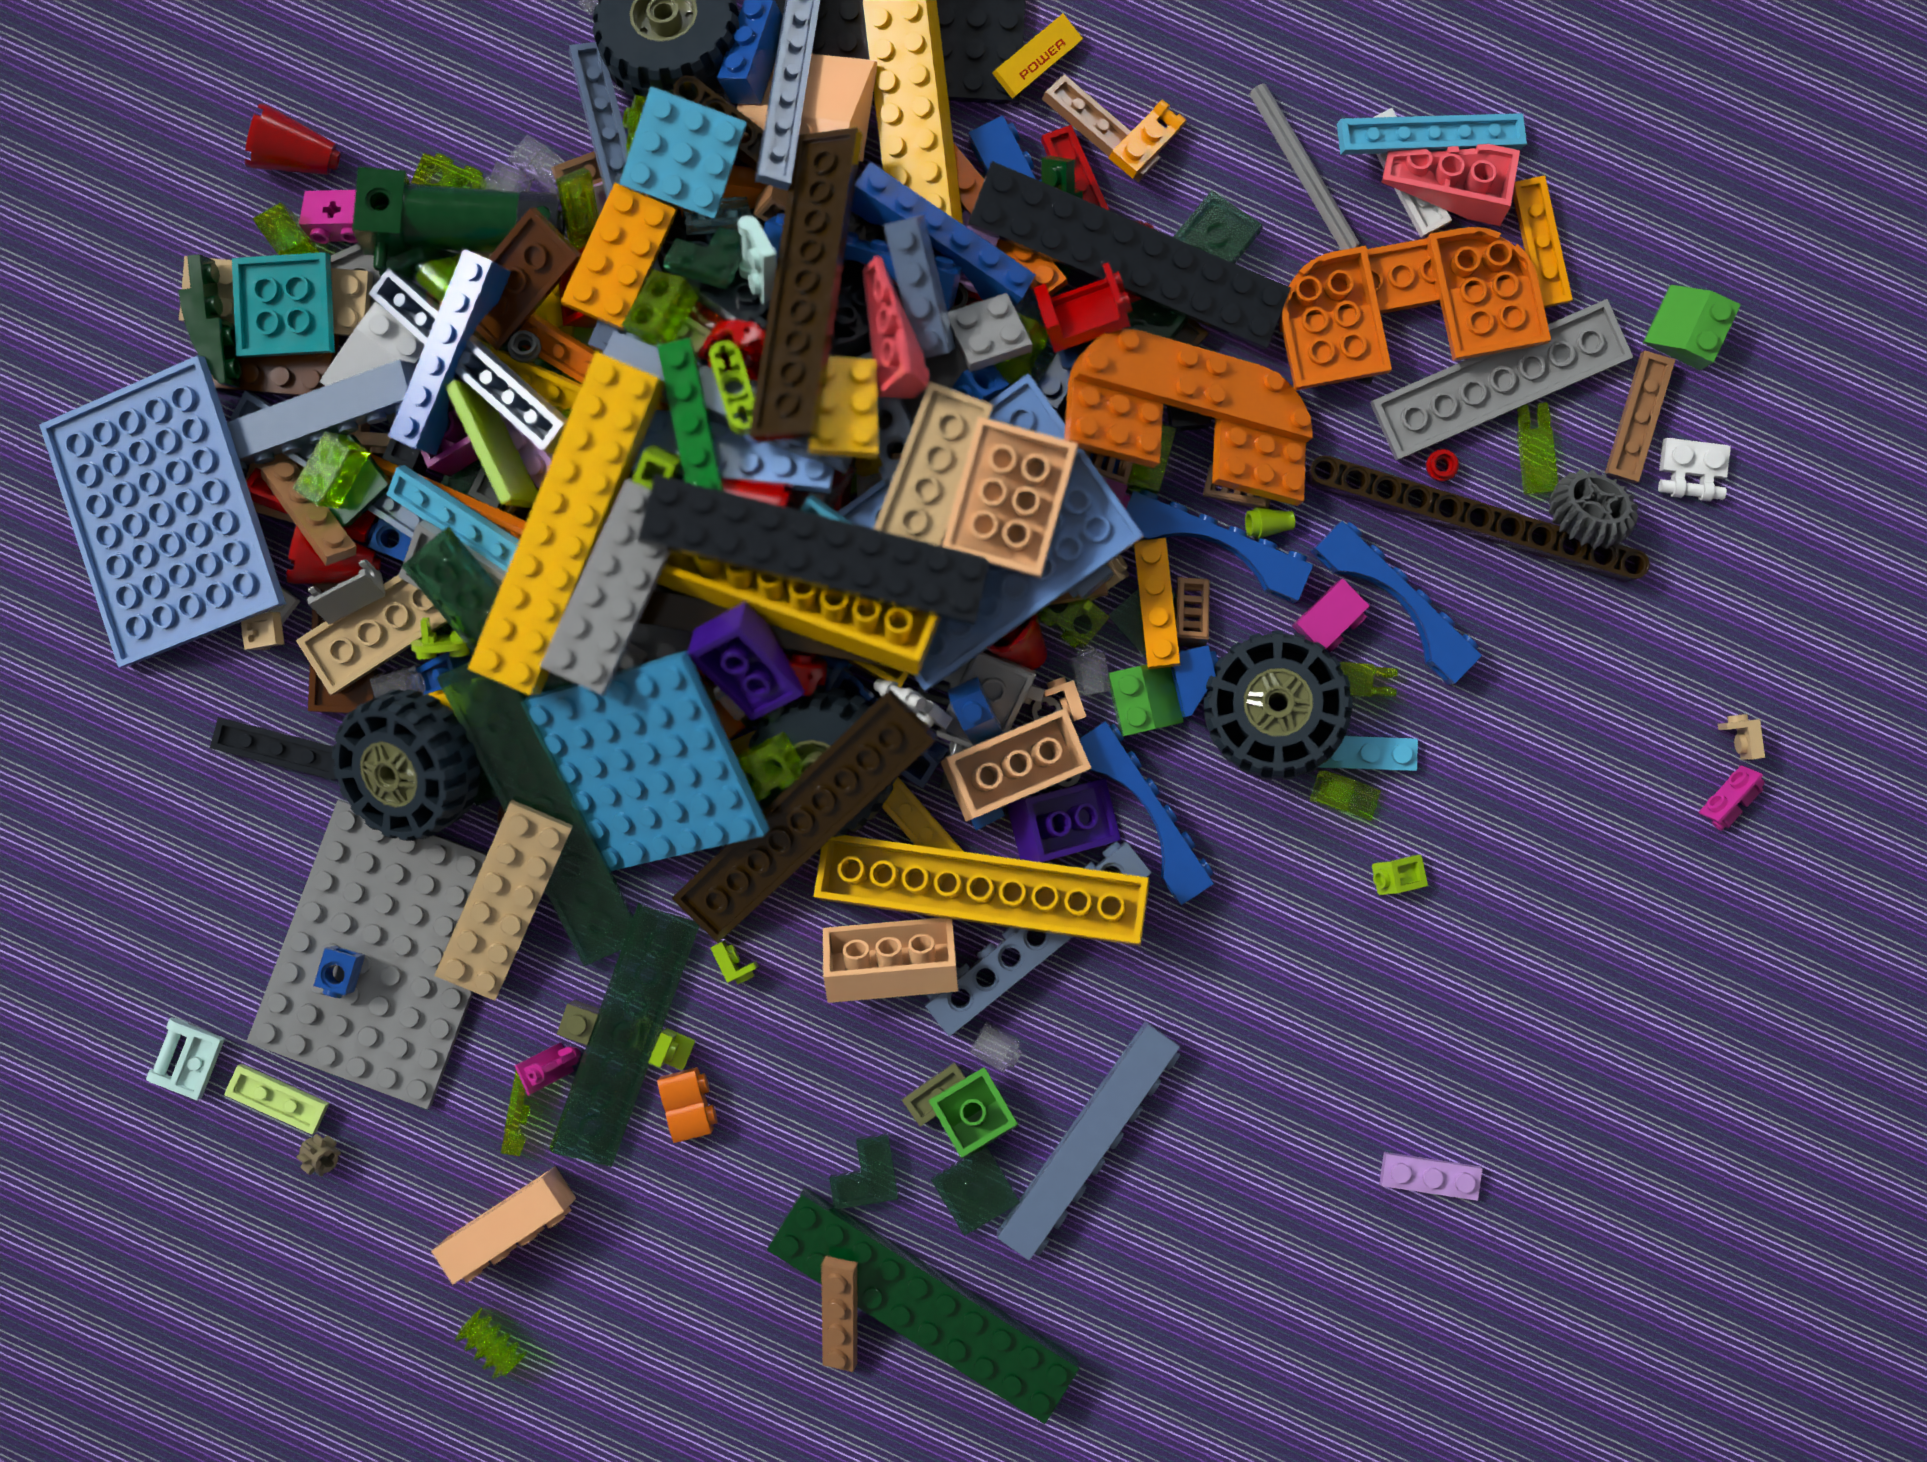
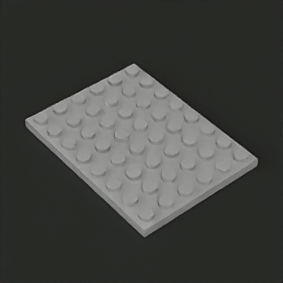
M337 800L247 1043L428 1110L432 1106L474 993L434 975L487 854L435 834L429 838L417 839L415 841L399 840V837L394 839L384 836L381 831L371 829L365 824L366 821L356 816L350 807L352 806L349 802ZM338 946L365 954L355 992L343 995L342 998L324 995L322 988L313 986L324 949L327 947ZM336 965L333 969V976L337 981L342 982L345 976L343 968L339 965Z

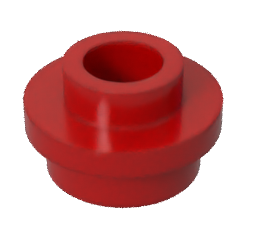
M1446 449L1434 451L1426 461L1428 475L1440 482L1453 478L1459 468L1456 455ZM1441 460L1446 463L1447 468L1445 471L1437 469V461Z

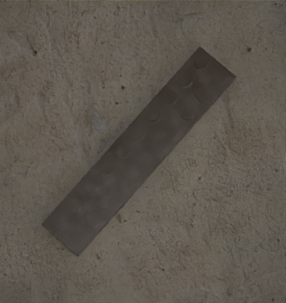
M857 127L798 136L749 436L755 442L817 438L863 136Z
M889 689L761 811L769 827V831L764 836L727 844L671 899L719 943L929 748L938 736Z

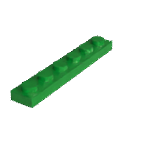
M690 338L658 345L657 348L685 482L724 492L693 341Z

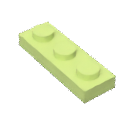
M244 1064L237 1065L224 1094L229 1098L312 1135L317 1132L329 1106L328 1102Z

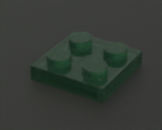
M987 1145L931 1178L933 1185L964 1236L1020 1203L1019 1198Z

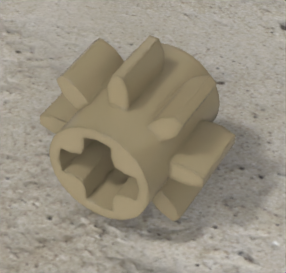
M318 1134L305 1140L300 1147L299 1155L296 1156L303 1163L300 1168L308 1175L315 1172L320 1177L324 1173L330 1172L336 1167L338 1156L341 1155V1152L335 1148L337 1142L328 1135L323 1139Z

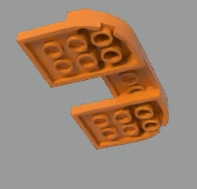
M1481 227L1458 228L1431 233L1425 239L1371 249L1361 246L1318 256L1304 265L1288 286L1291 288L1279 317L1280 332H1283L1294 391L1390 373L1392 367L1380 314L1441 303L1453 361L1548 344L1551 341L1539 281L1532 261L1518 244L1514 246L1508 240L1502 238L1500 232Z
M1121 329L1101 335L1075 361L1068 381L1064 440L1078 443L1079 449L1155 468L1160 464L1163 404L1215 418L1212 484L1295 506L1304 502L1306 443L1313 438L1311 416L1297 391H1294L1293 386L1278 372L1259 364L1136 329Z

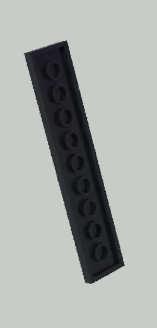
M994 161L990 163L967 224L972 228L1097 280H1102L1106 277L1102 264L1109 262L1112 273L1119 271L1125 292L1261 349H1267L1291 288Z
M655 474L637 538L640 544L972 626L975 625L989 566V561L983 556Z

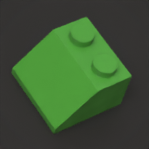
M1670 285L1644 338L1643 344L1693 368L1702 370L1714 363L1741 304L1710 290Z
M1146 664L1111 672L1106 675L1119 731L1123 737L1184 723L1171 667L1148 669Z
M985 1067L928 1100L962 1159L1019 1126Z

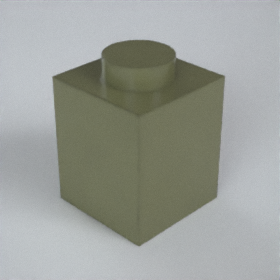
M577 1000L567 1003L556 1035L584 1045L590 1044L595 1039L605 1010Z

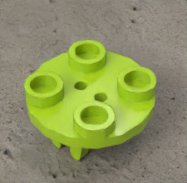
M455 615V631L446 635H437V632H431L430 619L428 617L420 620L422 638L411 642V649L416 652L417 659L435 658L437 653L450 652V656L459 657L469 655L470 649H473L478 644L476 635L465 634L463 615Z

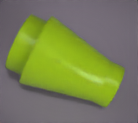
M1255 507L1252 511L1246 512V532L1248 536H1255L1256 539H1260L1283 531L1294 530L1295 515L1293 511Z

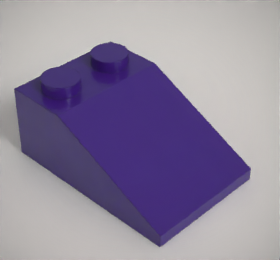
M747 602L694 629L688 649L690 659L751 720L804 695L805 690L768 624Z
M1106 778L1031 796L1007 804L1020 860L1045 862L1121 840Z

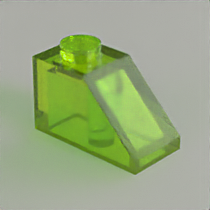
M281 202L252 218L278 255L320 253L315 242H312L299 226L300 218Z
M1319 771L1310 802L1372 821L1381 790L1338 774Z

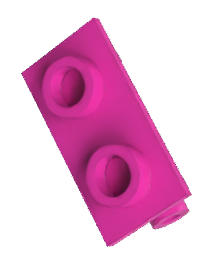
M1741 765L1729 776V779L1708 799L1707 803L1698 813L1713 820L1711 822L1712 825L1720 831L1724 828H1730L1731 824L1743 812L1737 804L1741 802L1742 805L1748 807L1759 793L1764 790L1762 786L1765 782L1761 779L1763 774Z
M560 1042L514 1066L527 1094L530 1095L574 1072L572 1066L578 1063L581 1053L576 1047L568 1046L563 1048Z

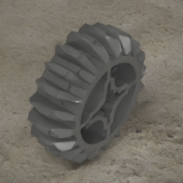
M1580 469L1577 473L1570 472L1561 481H1558L1550 495L1548 502L1550 508L1548 512L1553 515L1552 522L1560 525L1559 532H1567L1570 535L1569 540L1575 538L1580 541L1581 546L1588 543L1593 549L1598 546L1608 549L1612 545L1617 547L1626 537L1630 536L1639 517L1637 514L1639 506L1633 502L1635 496L1626 493L1627 486L1618 485L1617 479L1611 480L1607 478L1606 473L1597 475L1593 469L1589 473Z

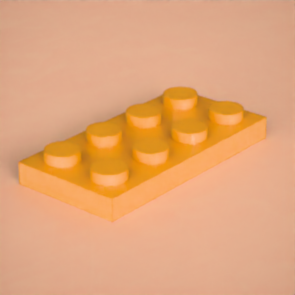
M614 183L561 299L562 305L624 331L675 219L676 209Z

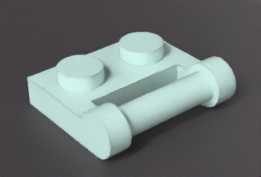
M743 216L738 220V232L742 235V261L739 264V273L741 277L748 279L751 292L754 295L758 294L764 305L772 296L776 271V253L758 220L753 216Z
M169 1018L166 1026L168 1033L154 1069L149 1070L146 1080L194 1100L202 1099L225 1038L192 1026L184 1020ZM181 1035L185 1036L187 1039L172 1076H169L166 1072Z

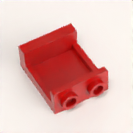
M1109 262L1102 264L1106 275L1104 279L1050 298L1046 283L1033 288L1055 353L1098 338L1105 333L1109 334L1130 326L1127 313L1132 311L1127 292L1120 293L1125 291L1119 271L1112 273Z

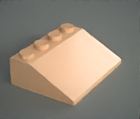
M812 54L799 135L857 127L863 135L859 161L863 162L878 62L875 60ZM774 67L761 104H738L736 108L763 130ZM745 132L741 143H746L750 140V136Z
M978 417L942 546L983 556L989 561V564L1041 579L1077 455L1078 443Z

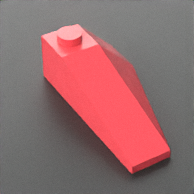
M1478 144L1476 148L1459 149V146L1448 147L1445 151L1430 152L1426 148L1388 151L1382 183L1466 219L1501 226L1511 207L1520 150L1492 144Z
M875 256L862 272L872 358L876 359L877 397L914 399L928 387L929 371L925 367L924 354L882 257Z

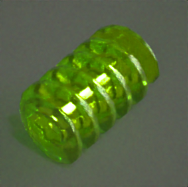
M481 1307L458 1330L455 1342L458 1343L467 1339L464 1351L468 1352L476 1348L477 1351L473 1360L476 1362L485 1357L486 1361L482 1369L485 1371L494 1366L495 1370L491 1378L495 1380L507 1375L528 1352L524 1351L516 1355L520 1344L515 1342L507 1346L510 1334L505 1333L498 1337L497 1334L501 1325L498 1323L488 1327L492 1316L488 1314L479 1318L483 1309Z

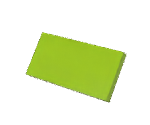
M454 380L447 384L446 390L500 503L533 508L538 492L498 410L468 383Z

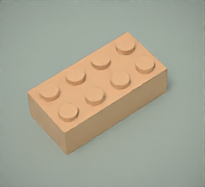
M1066 708L946 757L941 761L966 822L1091 769Z
M930 918L823 928V978L827 1002L958 992L952 919Z
M555 1166L449 1235L431 1252L452 1285L462 1278L467 1283L490 1265L489 1260L493 1265L498 1263L517 1247V1242L522 1247L537 1237L538 1233L544 1229V1224L549 1229L563 1220L565 1215L572 1211L569 1206L576 1197Z

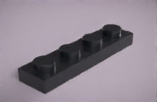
M223 717L217 718L210 745L211 749L331 780H338L335 779L333 770L335 767V759H332L333 746Z

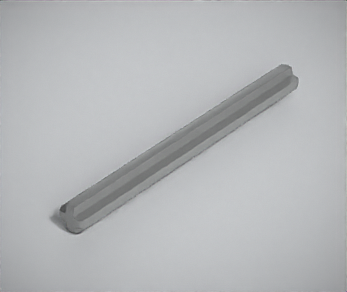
M1262 83L1251 90L1250 97L1340 249L1345 250L1358 247V239L1267 85Z

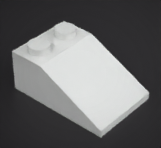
M375 301L351 333L319 382L327 386L399 359L416 363L417 366L425 344Z

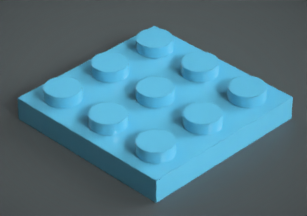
M650 86L619 184L716 219L747 122Z

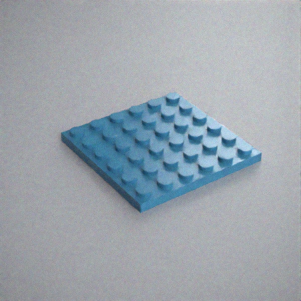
M687 651L616 671L605 696L582 685L573 683L542 692L538 695L528 696L521 702L605 872L764 836L769 831L767 822Z

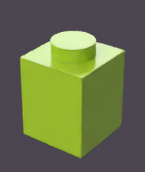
M652 444L643 451L632 482L651 489L654 474L676 479L681 467L680 456Z

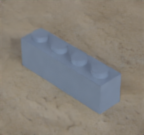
M920 215L886 224L884 229L904 310L922 349L924 358L949 353L956 346L925 217Z

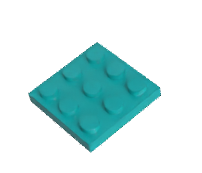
M321 252L232 258L236 356L250 358L335 353L330 254Z

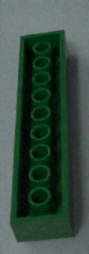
M806 1187L802 1189L768 1245L767 1251L821 1285V1264L826 1256L856 1262L857 1307L1044 1425L1079 1370L1077 1357Z

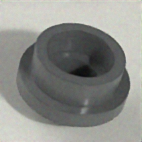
M522 330L514 333L509 339L508 351L515 361L529 363L540 355L541 343L535 334ZM523 345H528L531 347L527 351L519 350L520 347Z

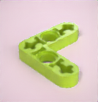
M727 340L719 341L711 347L710 363L727 421L731 430L736 434L749 435L755 397L753 396L739 348L733 342ZM727 353V356L730 357L731 371L726 372L724 361L720 359V354ZM731 381H738L743 384L744 389L741 393L732 395L726 392L725 386ZM745 412V415L748 417V423H742L741 419H738V414Z

